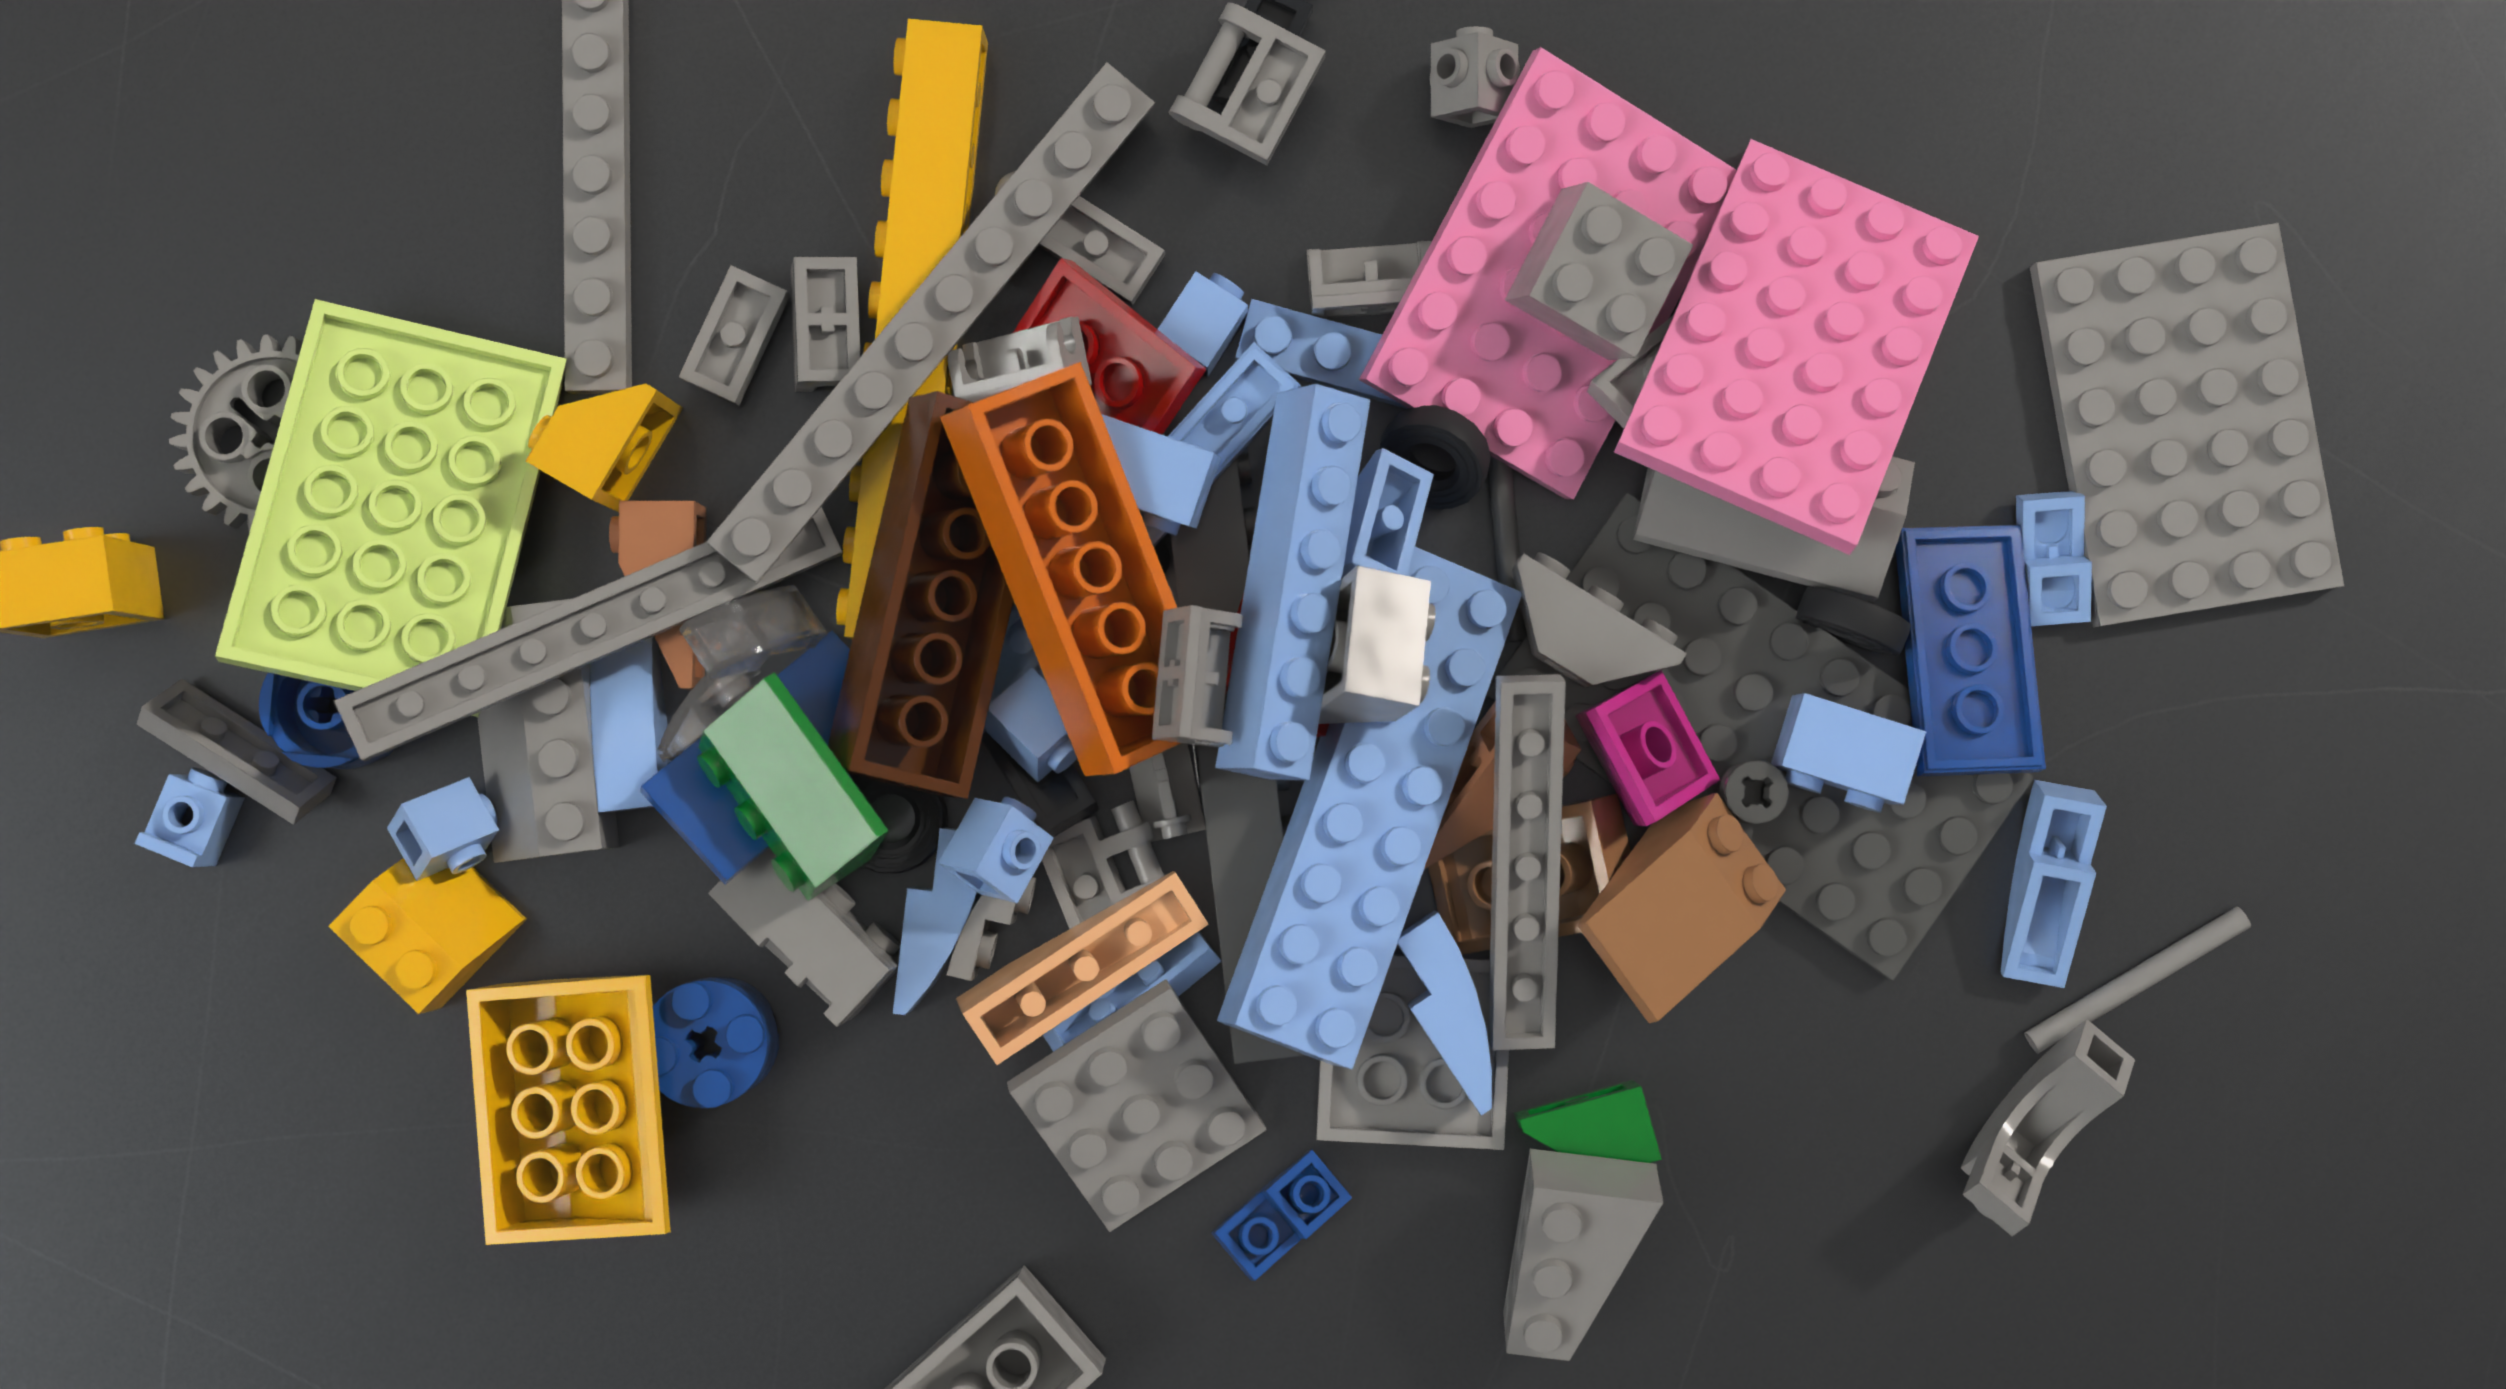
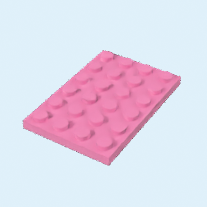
M1542 47L1533 50L1359 380L1408 409L1426 405H1437L1457 411L1472 421L1484 435L1491 457L1503 462L1560 497L1574 500L1615 422V419L1587 391L1591 380L1616 360L1605 359L1505 301V298L1561 189L1589 182L1693 244L1648 333L1649 335L1667 321L1689 281L1737 170Z
M1751 139L1614 453L1850 555L1859 542L1979 236Z

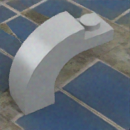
M2088 1019L2074 1028L2051 1047L2022 1076L1980 1130L1961 1166V1169L1969 1175L1963 1196L1971 1201L1981 1214L1992 1219L2011 1236H2014L2028 1226L2043 1182L2051 1166L2067 1144L2082 1128L2124 1097L2135 1059Z

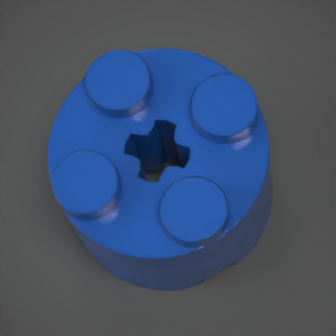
M273 673L266 675L259 695L261 724L267 735L272 737L277 746L283 751L282 753L290 760L308 767L352 769L363 767L385 758L394 750L392 749L365 762L362 761L340 713L329 712L330 700H337L355 691Z
M732 977L701 978L673 988L663 995L653 1006L659 1090L671 1100L685 1106L716 1108L735 1100L761 1083L772 1069L779 1050V1033H777L774 1013L764 995L752 985ZM714 1028L718 1032L714 1042L722 1049L708 1054L703 1049L705 1041L700 1037V1033Z

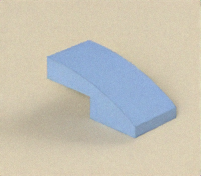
M2063 491L2016 495V525H2021L2031 627L2091 622L2092 562L2084 556L2085 496L2082 493Z

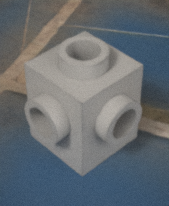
M1478 26L1458 29L1455 38L1431 43V117L1469 128L1495 123L1520 75L1518 44L1494 37L1492 29Z

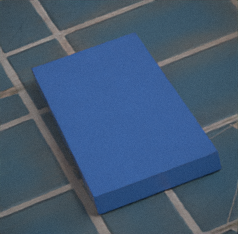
M2021 525L1902 528L1895 549L1902 618L1911 624L1910 632L1905 642L1912 727L1926 731L1916 763L1917 777L2032 773L2046 769Z
M833 630L777 675L827 746L850 649ZM700 737L641 786L640 792L723 884L726 885L770 847L762 836L754 840L742 827L734 811V808L739 804L725 784L717 788L703 772L697 756L702 753L698 748L701 740Z

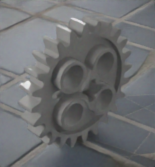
M268 334L262 336L259 352H256L249 343L242 339L237 340V359L232 360L218 350L213 353L214 360L219 370L211 374L204 369L196 367L193 371L198 380L203 384L199 392L182 388L179 391V394L192 404L190 412L171 413V419L186 426V433L170 438L169 444L188 451V455L174 464V468L184 474H196L184 489L187 493L194 496H202L209 493L202 509L212 515H217L226 509L224 524L236 529L248 518L247 525L250 532L274 447V441L258 426L242 416L234 408V403L236 400L242 399L261 419L279 428L303 343L294 336L288 337L282 351L277 340ZM282 379L285 385V392L281 401L274 406L264 407L262 394L266 385L274 380ZM240 425L243 433L240 446L234 452L224 454L220 445L221 437L230 427Z

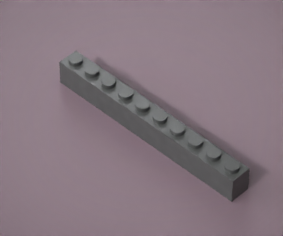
M1248 446L1212 484L1197 529L1181 524L1177 536L1170 534L1179 607L1193 605L1206 609L1237 613L1245 590L1249 565L1248 545H1252L1256 523L1255 507L1243 508L1240 484L1252 483ZM1225 694L1224 711H1225V705H1226L1227 694ZM1196 745L1224 983L1227 994L1292 816H1280L1277 792L1289 790V780H1270L1215 768L1219 747ZM1230 1026L1234 1064L1304 1056L1302 1053Z

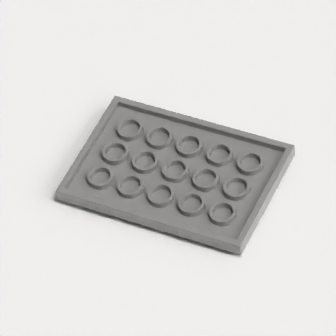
M2279 223L2041 261L2030 266L2069 491L2082 493L2085 496L2084 556L2092 562L2091 618L2093 628L2344 586Z

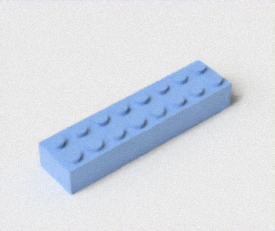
M1417 547L1414 548L1407 576L1431 581L1429 603L1434 605L1436 612L1432 634L1425 642L1423 665L1428 666L1430 671V682L1426 697L1417 708L1396 721L1329 723L1326 735L1320 737L1313 756L1310 779L1305 780L1217 1018V1021L1325 1063L1353 1069L1522 596L1521 591Z

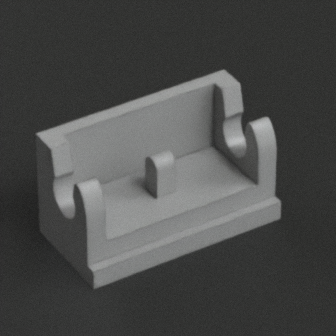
M1432 241L1344 249L1307 250L1311 315L1325 319L1394 313Z
M794 257L790 270L795 392H812L820 386H837L860 358L857 257Z
M1067 317L1053 323L980 342L962 345L963 351L959 348L951 350L948 354V367L954 396L970 402L980 401L1078 362H1081L1089 385H1092L1078 317Z
M1193 605L1163 611L1152 732L1153 740L1209 747H1224V744H1232L1233 732L1222 730L1230 632H1234V628H1242L1243 615Z

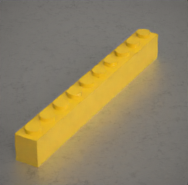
M908 18L906 38L897 37L893 68L895 75L902 76L900 99H890L887 115L888 135L896 136L893 160H884L881 173V195L889 197L887 221L878 220L874 243L875 257L883 258L881 282H871L868 298L869 318L877 319L875 339L970 226L988 41L982 25ZM865 343L863 353L872 343ZM948 355L914 396L936 391L952 396L953 387L948 367ZM908 403L863 456L862 466L856 465L850 474L849 500L850 502H857L858 507L856 526H847L844 534L843 562L852 565L849 589L840 588L836 622L837 625H845L844 637L852 640Z

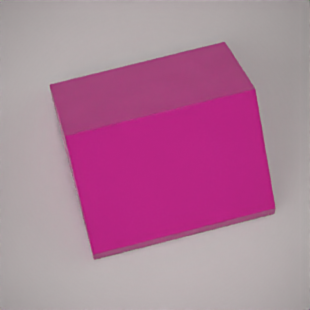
M1662 670L1575 715L1634 826H1648L1657 822L1721 780Z

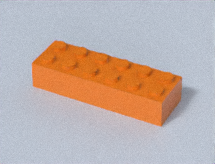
M1081 362L940 416L1084 776L1116 774L1181 744L1152 739L1163 611L1177 608V605Z

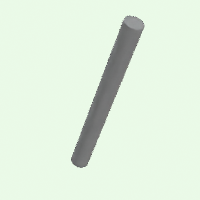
M2238 906L2229 910L2024 1032L2028 1043L2037 1054L2051 1047L2086 1019L2093 1022L2251 928L2247 915Z

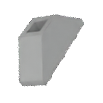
M1538 552L1534 559L1523 554L1511 569L1516 590L1521 591L1522 595L1519 604L1532 655L1585 688L1670 668L1681 664L1687 654L1674 646L1678 637L1672 631L1648 618H1645L1640 625L1620 613L1624 606L1622 601L1597 586L1592 585L1588 592L1566 580L1570 570L1546 554Z

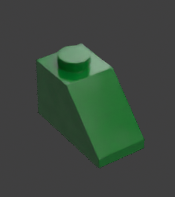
M1633 1080L1514 1113L1517 1126L1523 1133L1557 1152L1646 1163L1662 1160L1642 1087Z

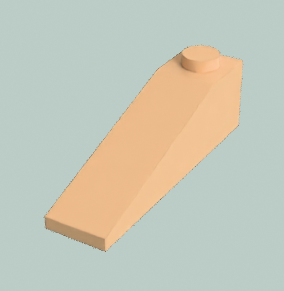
M1172 871L1010 962L957 997L956 1000L963 1016L995 1064L998 1065L1209 924L1176 872Z

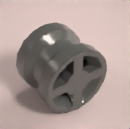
M1759 760L1737 763L1728 768L1720 778L1717 793L1738 822L1746 824L1769 822L1779 816L1787 804L1789 795L1787 781L1781 771L1771 763ZM1766 784V786L1763 788V790H1764L1763 798L1765 799V801H1764V800L1761 798V796H1762V787Z

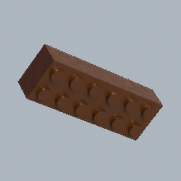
M936 391L910 397L828 747L847 774L938 796L968 799L1011 613L1013 597L940 419V416L974 402Z

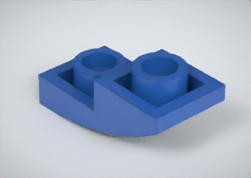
M1309 1150L1214 1229L1211 1234L1250 1281H1256L1301 1239H1307L1352 1199V1196L1313 1150Z

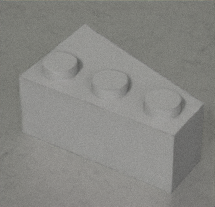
M768 848L730 882L724 885L720 880L708 894L758 946L762 948L766 946L788 967L785 974L796 986L801 988L806 984L830 1006L823 1014L838 1027L855 1018L897 973L899 956L896 952L900 949L901 945L877 922L874 921L869 927L861 922L850 911L856 905L855 901L836 883L810 901H807L800 889L791 892L776 874L771 860L776 856Z
M1530 1149L1503 1310L1507 1354L1570 1361L1663 1204L1656 1164Z

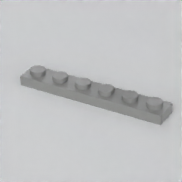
M1560 674L1496 676L1488 1042L1493 1051L1555 1048L1566 684L1565 679Z

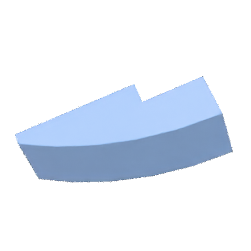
M651 637L590 664L591 732L598 813L653 807L640 792V788L667 765L665 744H670L659 646L655 637Z
M2040 780L2033 781L2009 896L2001 963V974L2003 977L2065 988L2096 877L2091 861L2107 807L2094 790Z
M940 828L933 888L918 886L907 888L893 1014L906 1015L913 1011L935 985L951 961L960 933L971 911L981 897V894L938 863L957 829Z
M1434 910L1402 931L1397 943L1427 991L1407 1003V1005L1482 1116L1492 1109V1068L1486 1025L1475 985L1460 949L1440 914Z

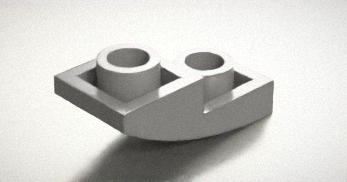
M1031 878L1018 903L985 895L980 897L960 933L947 971L948 976L971 981L977 977L979 967L990 969L998 938V933L988 931L990 921L1011 925L1016 922L1018 912L1028 914L1037 878Z

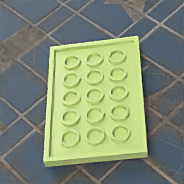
M315 299L215 657L218 662L358 691L501 630L505 608L507 607L541 472L540 469L526 462L527 457L532 451L528 447V442L538 422L546 415L552 417L557 409L565 377L567 359ZM480 712L471 716L479 717Z

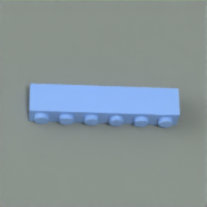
M1318 384L1278 392L1276 395L1241 608V615H1243L1242 628H1238L1222 723V730L1233 732L1232 744H1224V747L1218 748L1215 768L1270 780L1310 779L1368 418L1369 399Z

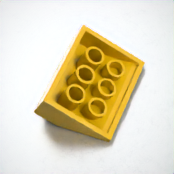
M650 975L503 983L466 990L486 1245L658 1235L671 1232Z

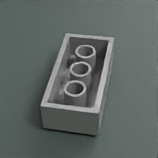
M1023 1265L884 1389H1086L1102 1375L1106 1358L1027 1267Z

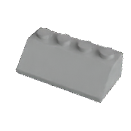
M1892 456L1859 542L1850 555L1651 468H1647L1633 540L1810 587L1835 590L1870 603H1875L1879 597L1907 515L1915 462Z
M571 599L506 607L501 629ZM590 664L480 711L477 718L486 796L495 809L497 827L499 829L492 840L494 863L620 848L616 812L598 813L591 732Z

